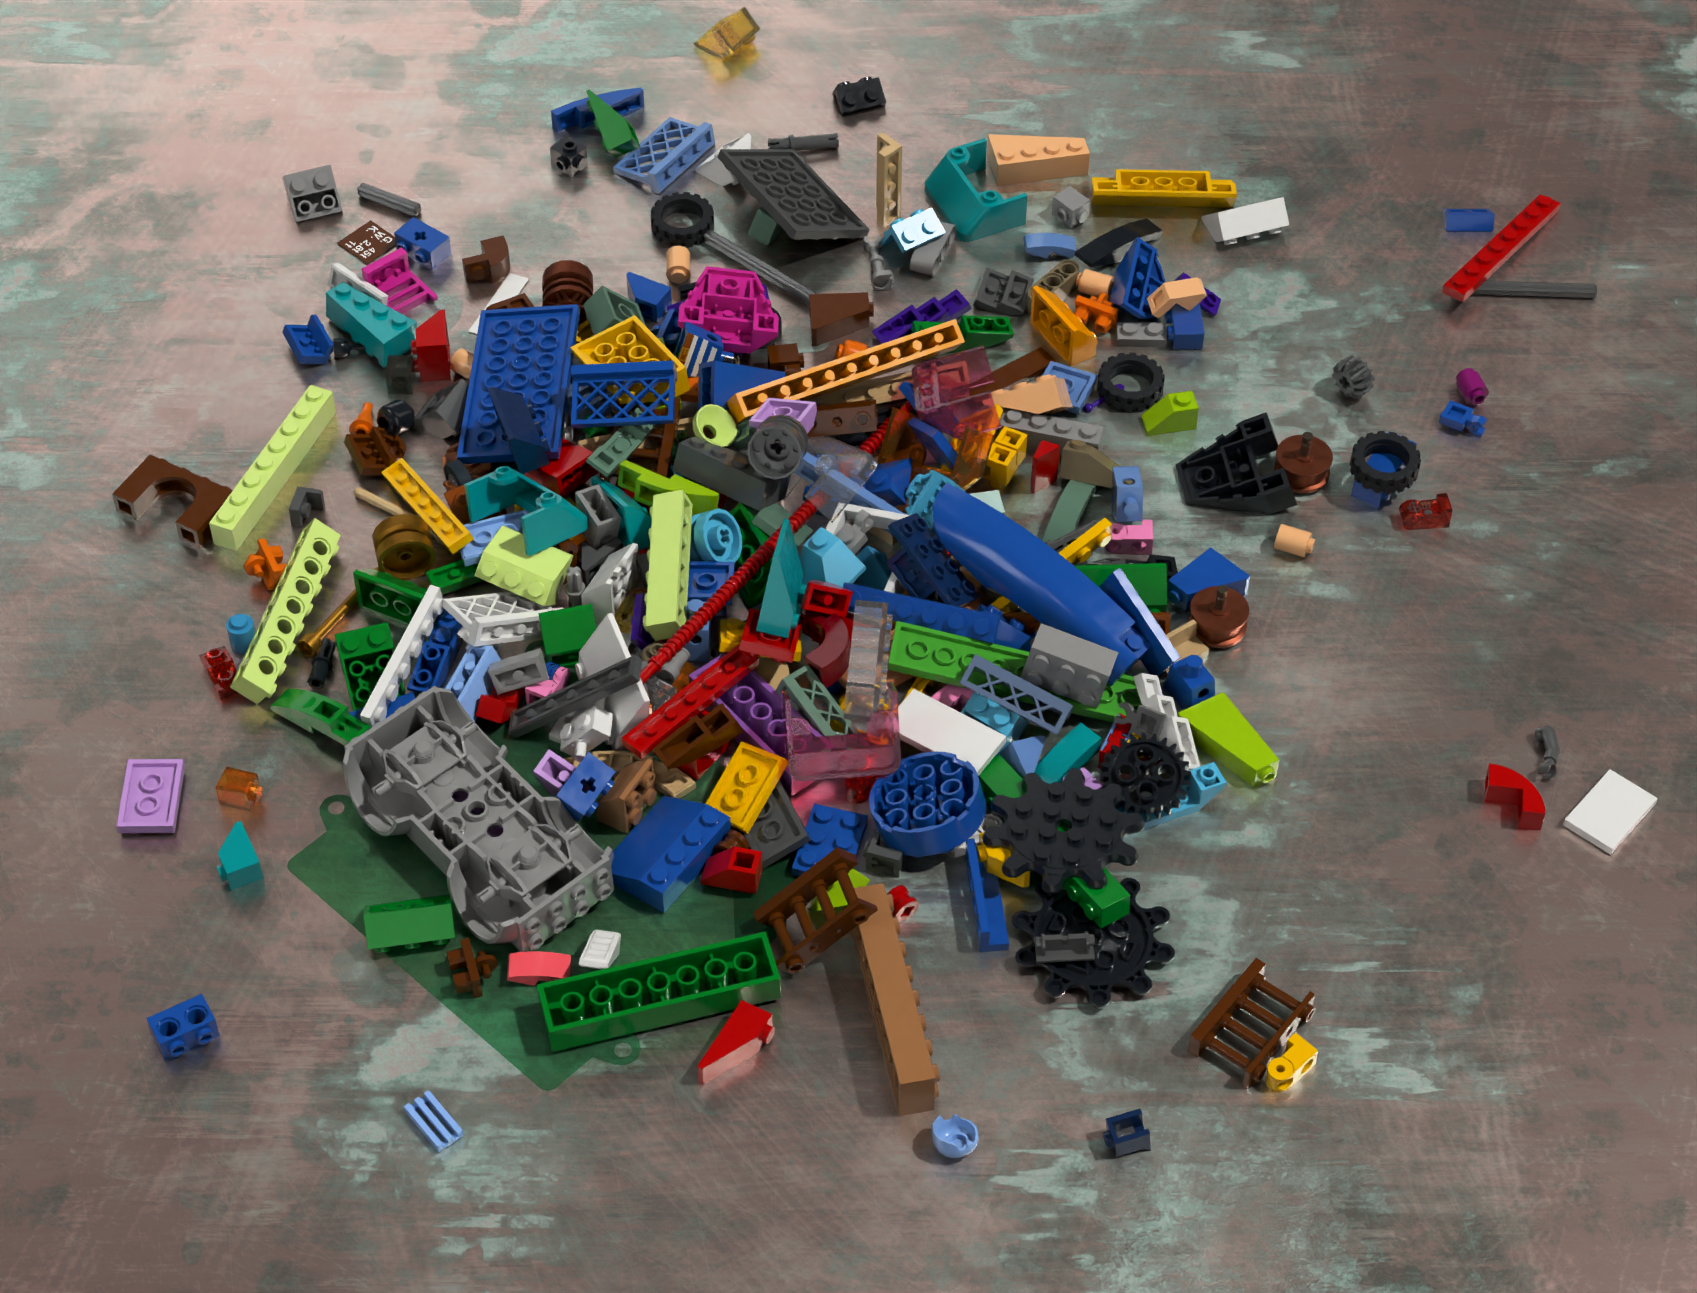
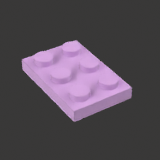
M128 759L116 825L118 833H175L185 770L183 759Z

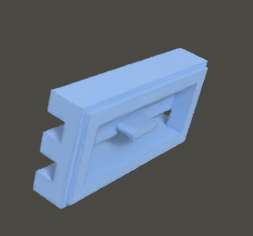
M429 1090L424 1093V1097L421 1099L420 1097L415 1098L412 1105L408 1103L404 1106L405 1113L438 1152L464 1136L460 1126ZM427 1104H429L433 1108V1110L438 1114V1116L453 1132L452 1135L446 1130V1128L441 1124V1122L426 1106ZM420 1109L445 1140L441 1142L416 1111Z

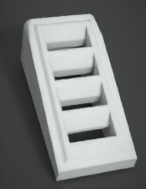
M594 930L579 959V965L595 969L609 968L619 955L621 934Z

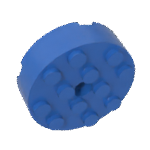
M925 752L902 759L891 766L892 771L884 778L879 776L871 789L869 808L877 831L880 833L881 840L888 847L902 851L904 855L916 858L951 852L978 830L986 814V799L974 766L969 761L964 762L957 759L956 754L948 752Z

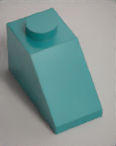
M238 821L234 824L218 852L220 865L216 866L221 882L227 880L231 891L264 879L255 850L242 822Z

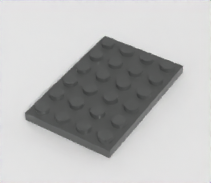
M720 149L717 158L737 178V181L749 191L750 195L762 205V208L775 219V222L787 232L790 238L794 240H818L821 238L855 239L868 235L870 229L794 149Z

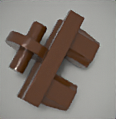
M469 938L461 939L462 948L446 952L451 971L465 967L467 969L465 972L452 975L456 993L472 991L474 998L481 997L483 994L479 975H483L484 979L491 978V972L497 968V960L493 955H486V952L483 950L477 953L478 957L475 959Z

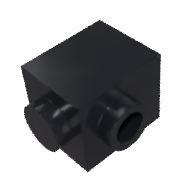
M564 136L550 147L551 166L571 177L588 165L587 148L567 136Z

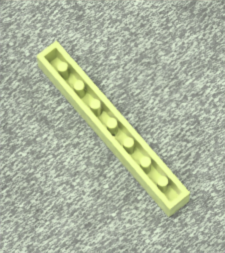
M313 385L308 387L209 522L214 544L234 551L239 549L336 414L332 391Z

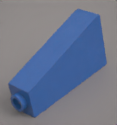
M720 361L700 363L698 410L709 404L728 410L729 407L726 401L734 394L785 377V372Z

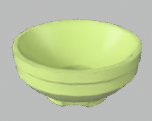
M713 404L705 405L697 411L693 418L692 425L695 436L704 439L706 442L726 448L734 442L737 436V427L733 417L720 406ZM703 427L712 431L713 439H709L704 435Z

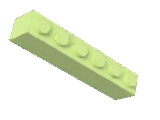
M683 489L653 495V506L650 507L652 525L648 530L650 549L647 551L649 571L646 572L648 590L644 595L646 615L643 616V625L655 641L671 638L682 625H685L687 619L693 504Z

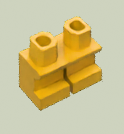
M1006 426L1003 427L983 459V465L989 466L983 478L990 480V487L1003 491L1026 457L1028 434Z

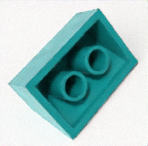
M597 476L591 477L592 486L600 485L621 517L617 538L623 542L625 547L632 543L638 544V550L649 547L648 530L651 528L652 519L646 508L641 507L634 500V497L631 498L624 490Z

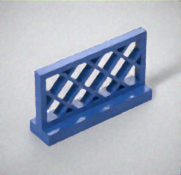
M673 360L571 365V375L573 378L572 428L674 424L677 370ZM669 382V389L662 395L653 389L659 383ZM641 383L645 388L636 397L628 391L633 384ZM608 385H616L619 390L609 398L603 390ZM579 386H591L594 391L584 399L579 395ZM651 392L657 400L647 408L640 400ZM625 393L632 400L622 409L615 401ZM600 394L606 402L596 410L589 403ZM663 403L668 407V416H656L653 411ZM636 404L644 410L638 417H631L627 414ZM611 405L619 411L613 418H605L602 415ZM585 406L593 412L588 419L578 420V413Z

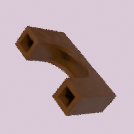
M150 454L112 495L116 511L137 521L162 497L182 494L193 498V503L175 523L179 539L201 549L212 537L209 522L233 490L227 486L212 482L207 477L196 475L186 468H180L163 458L160 459Z

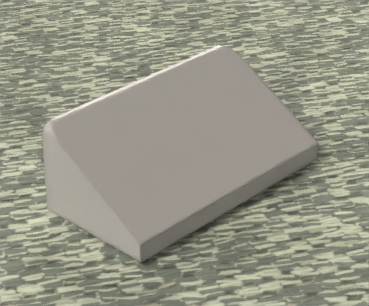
M540 648L493 662L488 669L489 676L498 695L549 680L545 660Z

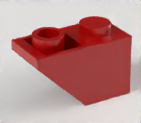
M734 846L708 857L700 883L756 894L763 872L762 851Z

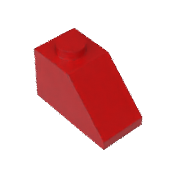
M811 580L807 583L800 608L831 615L835 613L837 616L846 618L853 591L836 584Z

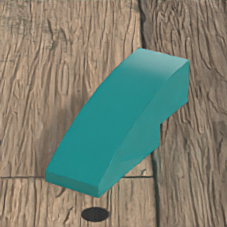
M1083 723L1078 724L1036 766L1034 773L1039 775L1046 783H1060L1070 769H1081L1082 765L1099 753L1101 737Z

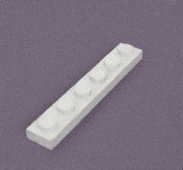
M429 586L360 714L362 722L370 725L371 728L375 723L386 718L389 704L397 698L399 686L402 680L408 677L412 661L420 655L425 637L431 634L435 618L444 609L442 607L443 597L440 587Z

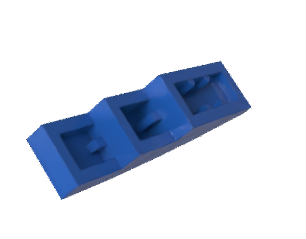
M641 87L597 95L622 117L644 108V92ZM589 97L551 110L552 128L559 133L574 125L584 129L594 124L595 114L590 111L587 105Z

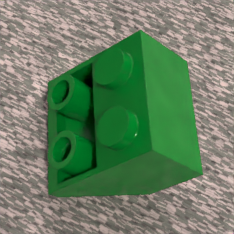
M592 604L538 613L546 664L552 662L565 668L575 667V664L579 661V651L597 629Z

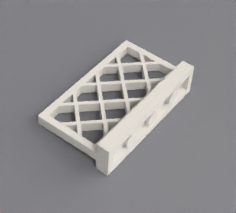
M512 592L443 599L442 607L470 632L468 642L474 647L540 639L541 631L538 613L564 609L563 607L552 608L551 606H542L536 602H531V600H525L526 598Z

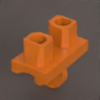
M1102 292L1098 298L1091 296L1090 299L1078 295L1075 299L1076 309L1074 314L1082 320L1085 326L1088 320L1092 319L1096 321L1094 329L1097 332L1106 334L1111 327L1116 328L1117 322H1119L1117 320L1118 309L1114 308L1113 303L1108 302L1107 293Z
M258 539L259 549L256 554L248 556V560L244 563V569L250 576L262 577L268 591L275 590L287 563L277 564L282 563L283 551L280 546H269L266 539Z

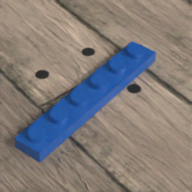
M848 582L843 584V588L853 591L848 608L850 612L891 621L905 622L987 642H996L1000 615Z

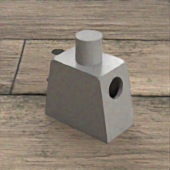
M598 484L575 492L576 508L588 517L589 528L582 533L593 549H599L614 537H618L621 517L600 485Z

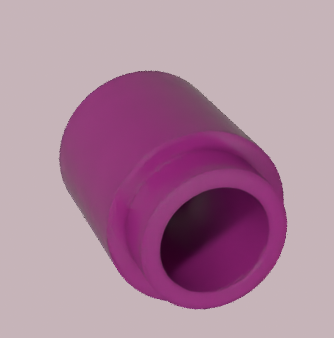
M1466 368L1457 374L1456 386L1466 403L1469 405L1483 403L1489 394V390L1479 373L1472 368Z

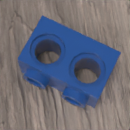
M202 994L146 1018L151 1035L164 1060L180 1056L185 1051L200 1044H207L220 1036L216 1020Z

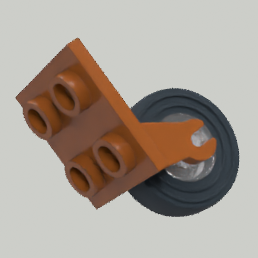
M453 460L444 466L446 481L443 482V486L447 491L443 494L451 512L464 525L472 523L469 519L464 484L478 479L480 476L476 475L472 470L468 471L460 460ZM505 508L499 512H496L478 521L505 515L508 513Z

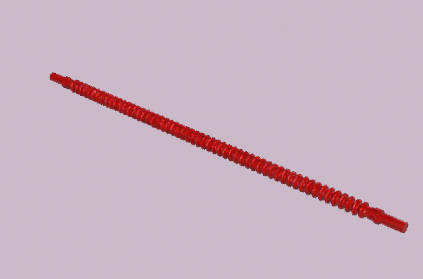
M909 401L900 409H896L894 415L887 418L877 428V431H874L836 471L841 472L847 478L854 474L898 430L899 425L904 423L907 415L914 409ZM818 488L806 499L805 503H802L801 507H798L797 511L788 519L793 536L831 498L830 495ZM782 525L755 551V554H752L742 564V567L738 568V571L733 573V576L729 577V580H726L721 585L720 589H717L711 598H708L707 602L694 613V616H691L685 622V625H682L676 631V634H673L667 640V643H664L662 648L658 649L657 655L650 658L648 665L640 673L643 684L655 672H659L665 662H670L676 656V653H679L681 648H684L685 644L689 643L690 639H693L694 635L698 634L699 630L734 597V594H737L743 588V585H746L747 581L751 580L752 576L773 557Z

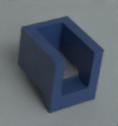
M1141 1109L1106 1118L1107 1131L1102 1132L1107 1149H1114L1116 1157L1141 1149L1151 1150L1150 1132L1148 1129H1144Z

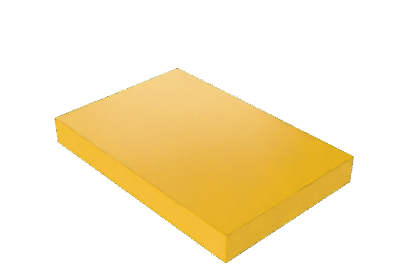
M741 741L705 804L731 817V828L748 834L789 762L781 756Z

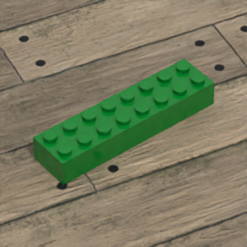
M766 931L536 984L539 1006L551 1052L736 1009L741 1000L754 1005L781 998V978Z

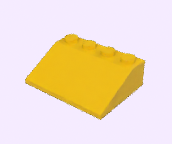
M635 315L570 347L571 352L584 365L673 360L677 370L675 397L690 390L686 367ZM669 382L659 383L653 389L662 395L669 389ZM641 383L633 384L628 391L636 397L645 387ZM608 385L606 387L612 395L619 390L616 385ZM649 392L640 401L642 403L655 402L657 398ZM625 393L617 399L620 404H628L632 400Z

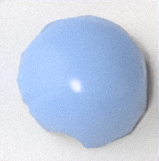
M954 1114L948 1120L938 1116L932 1124L933 1144L943 1156L959 1158L971 1154L976 1149L979 1142L978 1129L970 1120L960 1118L957 1114Z

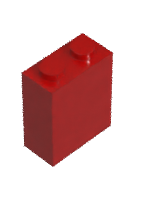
M562 438L560 459H548L549 465L524 473L523 475L564 497L598 474V471L586 462L587 458L593 453L592 451Z

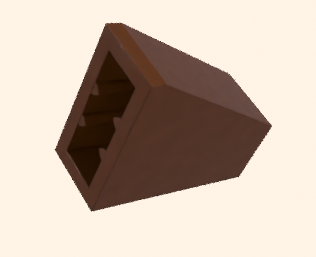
M868 292L809 294L812 346H818L868 328L869 317H874L873 302H869Z

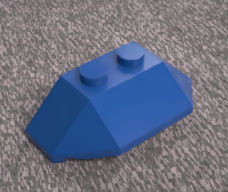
M1139 237L1134 240L1116 269L1109 302L1131 316L1142 319H1157V317L1152 315L1147 297L1166 281L1162 267L1157 259L1159 257L1157 249Z

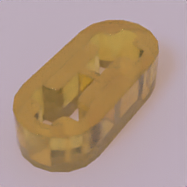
M632 589L616 611L615 620L621 633H631L632 620H628L630 615L633 618L635 597L637 594L647 593V589Z

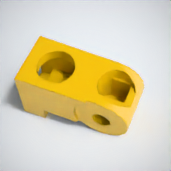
M1295 1032L1287 1040L1286 1052L1281 1057L1274 1058L1269 1062L1266 1074L1267 1086L1275 1092H1285L1316 1064L1318 1050Z

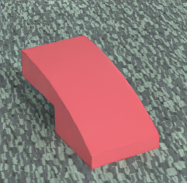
M541 951L510 953L508 956L507 981L535 986L538 980L549 982L570 977L571 955Z

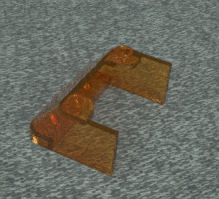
M892 408L876 465L911 458L913 462L909 485L918 474L925 475L930 470L937 471L952 479L965 491L982 478L994 435L965 427L953 472L924 465L927 456L926 447L924 444L915 441L916 434L907 424L913 417L921 420V417Z

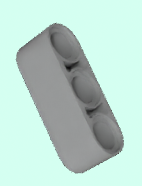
M940 221L946 233L942 237L915 249L910 261V270L935 276L953 243L956 225Z

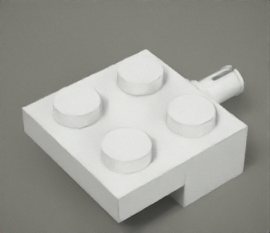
M605 697L564 716L563 728L560 733V751L573 756L578 762L583 760L587 752L611 736L613 714L604 710Z

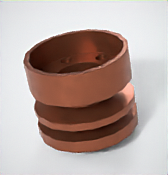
M561 260L551 264L542 275V306L578 304L580 309L578 324L585 322L587 315L583 304L593 295V274L587 266L573 260Z

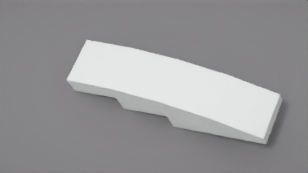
M1145 673L1134 676L1142 705L1167 715L1159 735L1160 742L1166 737V746L1169 747L1177 744L1175 753L1184 752L1182 761H1189L1187 771L1200 767L1188 718L1178 717L1174 699L1162 694L1158 676Z

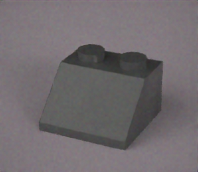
M460 379L436 391L415 416L412 428L441 439L451 435L454 437L461 433L469 385L463 379Z

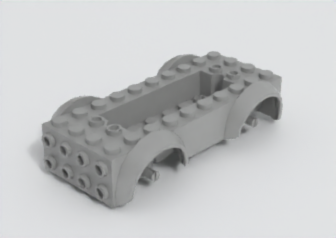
M433 686L429 690L420 693L417 698L405 706L399 707L383 721L375 723L371 729L359 737L353 738L344 746L343 769L348 793L359 815L378 834L383 836L406 834L446 875L449 894L456 912L464 925L479 940L488 944L511 942L520 952L536 950L546 939L553 934L563 931L567 924L575 918L585 915L589 908L597 902L607 899L614 891L611 869L614 859L613 850L609 846H607L605 851L601 849L577 824L558 797H542L505 761L508 754L507 747L504 744L501 748L498 747L478 727L451 690ZM459 790L466 791L469 794L468 798L463 802L454 801L452 795ZM474 808L484 809V812L480 815L470 814V811ZM493 825L501 826L503 833L498 837H491L487 834L488 828Z

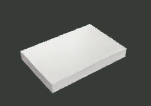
M1609 769L1565 818L1563 826L1611 855L1654 807L1658 798Z

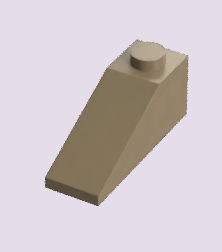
M1072 440L1067 441L1063 448L1059 478L1112 488V468L1120 466L1095 447L1086 445V442ZM1131 480L1123 481V483L1127 485H1130V483L1133 482Z

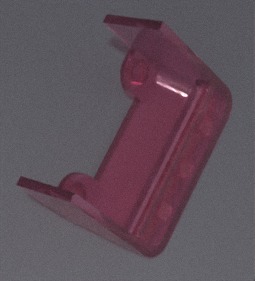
M984 345L922 362L913 367L912 379L915 408L921 420L959 440H966L973 435L1001 428L991 391L970 396V388L994 382Z
M886 682L888 710H877L870 714L867 719V733L812 737L811 725L805 718L791 717L790 697L787 690H781L783 731L788 769L791 776L798 781L888 775L897 771L901 764L898 696L893 683Z

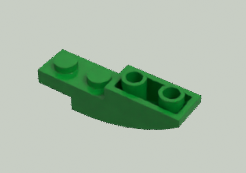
M962 316L960 323L957 324L965 342L955 350L947 353L978 350L1013 338L1014 332L1009 317ZM913 321L911 331L913 334L945 322Z
M287 689L270 706L272 711L307 731L314 733L318 730L343 745H347L353 738L359 737L371 729L370 725L350 715L348 707L307 690Z

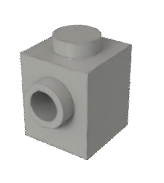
M1069 186L1053 196L1052 215L1072 229L1089 218L1090 200Z

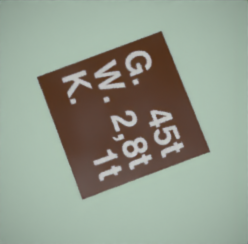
M371 220L337 242V244L366 264H369L396 245L395 237Z

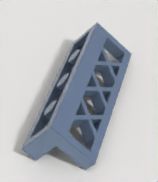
M976 654L959 682L962 686L1055 735H1058L1065 720L1069 718L1073 711V705ZM973 670L985 675L988 683L976 686L968 680ZM1002 684L1010 688L1012 696L1002 699L995 696L993 686ZM990 687L991 693L984 690V688ZM1027 697L1036 703L1037 709L1030 711L1020 709L1017 698ZM1014 700L1016 706L1010 704L1007 701ZM1049 709L1061 715L1055 727L1044 722L1041 711ZM1039 713L1040 719L1031 714Z

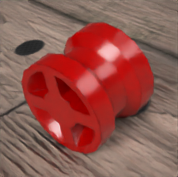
M897 886L887 893H891L893 898L894 911L892 916L897 917L899 922L905 921L915 914L919 903L914 897L909 896V891L905 886Z

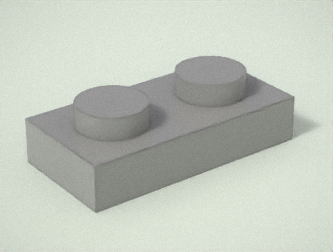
M1117 322V346L1166 347V323Z

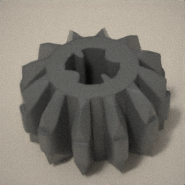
M1351 355L1345 357L1333 367L1334 373L1332 377L1336 380L1335 385L1340 388V393H1345L1347 398H1361L1374 387L1373 381L1375 378L1371 375L1372 369H1369L1367 362H1362L1359 356L1354 357Z

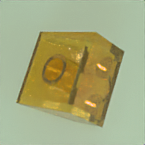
M743 7L718 21L693 44L695 47L720 59L728 55L732 58L742 51L740 46L743 44L746 46L755 39L754 34L760 28L747 9Z

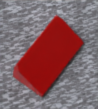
M1042 440L1032 457L1031 493L1035 494L1057 480L1059 445Z

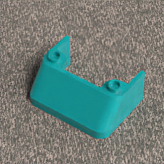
M985 138L950 149L925 180L924 190L926 195L947 223L956 225L955 236L964 242L975 241L1026 224V193L1008 199H1003L998 192L993 190L978 193L966 177V175L986 169L987 140Z
M508 466L499 467L492 473L464 484L469 519L472 523L515 504L530 512L521 517L525 551L528 556L576 536L589 528L588 517L585 513L560 495Z

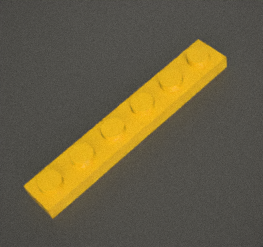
M400 458L381 472L387 482L412 510L428 524L429 529L452 554L474 540L466 527L403 458Z
M1103 518L1061 550L1059 554L1074 566L1079 562H1085L1098 547L1102 548L1109 543L1112 536V523ZM1003 595L991 604L1003 613H1013L1020 608Z

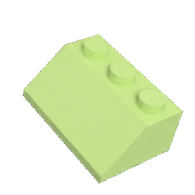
M501 526L484 549L474 576L542 606L556 605L567 575L566 570L570 567L574 555L551 546L528 556L525 551L523 534L506 526Z

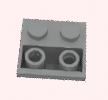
M331 165L296 172L282 177L288 202L296 222L343 211Z

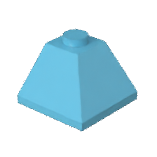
M820 527L803 545L799 556L804 573L802 584L806 585L808 581L818 580L843 587L845 582L853 583L866 570L865 565L838 537L823 527Z

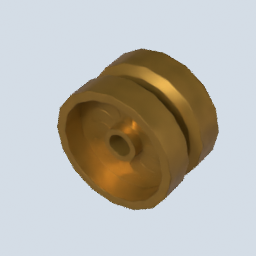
M401 514L391 516L375 527L372 538L380 572L388 573L405 581L420 577L433 567L435 553L428 524L422 518L415 515Z

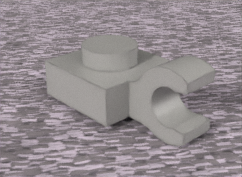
M863 509L856 515L853 525L846 522L835 535L854 555L868 541L865 533L875 523L870 519L871 515Z

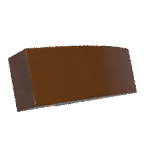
M721 703L702 719L697 715L652 750L667 769L670 770L711 753L743 732V729L724 704Z

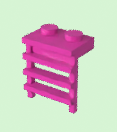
M402 247L361 269L363 279L387 294L389 297L387 306L401 314L412 310L430 299L433 301L438 300V296L410 271L408 255Z

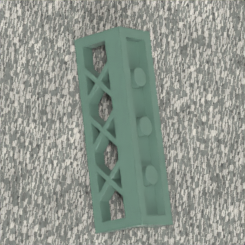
M808 664L781 680L775 691L835 748L834 770L839 777L848 773L855 763L872 753L873 750ZM805 674L811 682V690L801 688L796 679ZM814 697L823 699L828 705L827 711L819 710L813 704ZM830 719L841 722L844 726L843 733L832 730ZM846 742L856 743L862 751L852 756L846 748Z

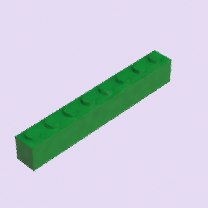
M1001 755L994 757L978 776L989 810L991 801L997 795L1018 798L1025 794L1021 786L1022 778ZM1065 824L1063 827L1057 828L1062 832L1070 830ZM1105 867L1103 871L1107 876V885L1102 889H1092L1083 879L1078 877L1068 878L1063 884L1070 899L1077 902L1084 909L1086 916L1090 920H1094L1100 928L1128 915L1130 911V894Z

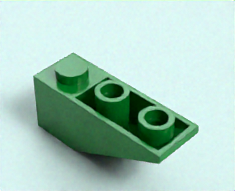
M587 90L586 92L589 97L587 105L590 111L595 114L594 125L597 131L602 134L601 144L604 151L618 158L639 148L640 144L634 127L591 90Z

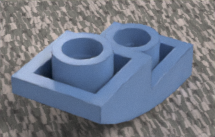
M1032 233L1025 235L1023 238L1025 252L1034 257L1047 259L1049 254L1054 252L1058 256L1073 258L1077 251L1075 237L1067 235Z

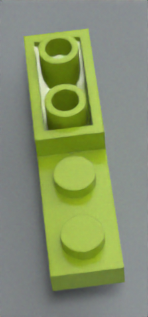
M624 460L619 465L618 486L634 492V500L653 506V495L683 489L693 504L692 515L718 509L719 493L676 474L668 479L627 460Z

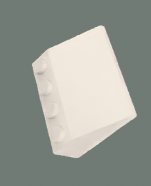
M613 613L605 616L579 651V661L575 664V669L580 680L631 657ZM641 678L639 682L605 697L604 710L613 714L611 736L605 740L606 745H611L612 750L628 751L622 745V737L649 715L650 699Z

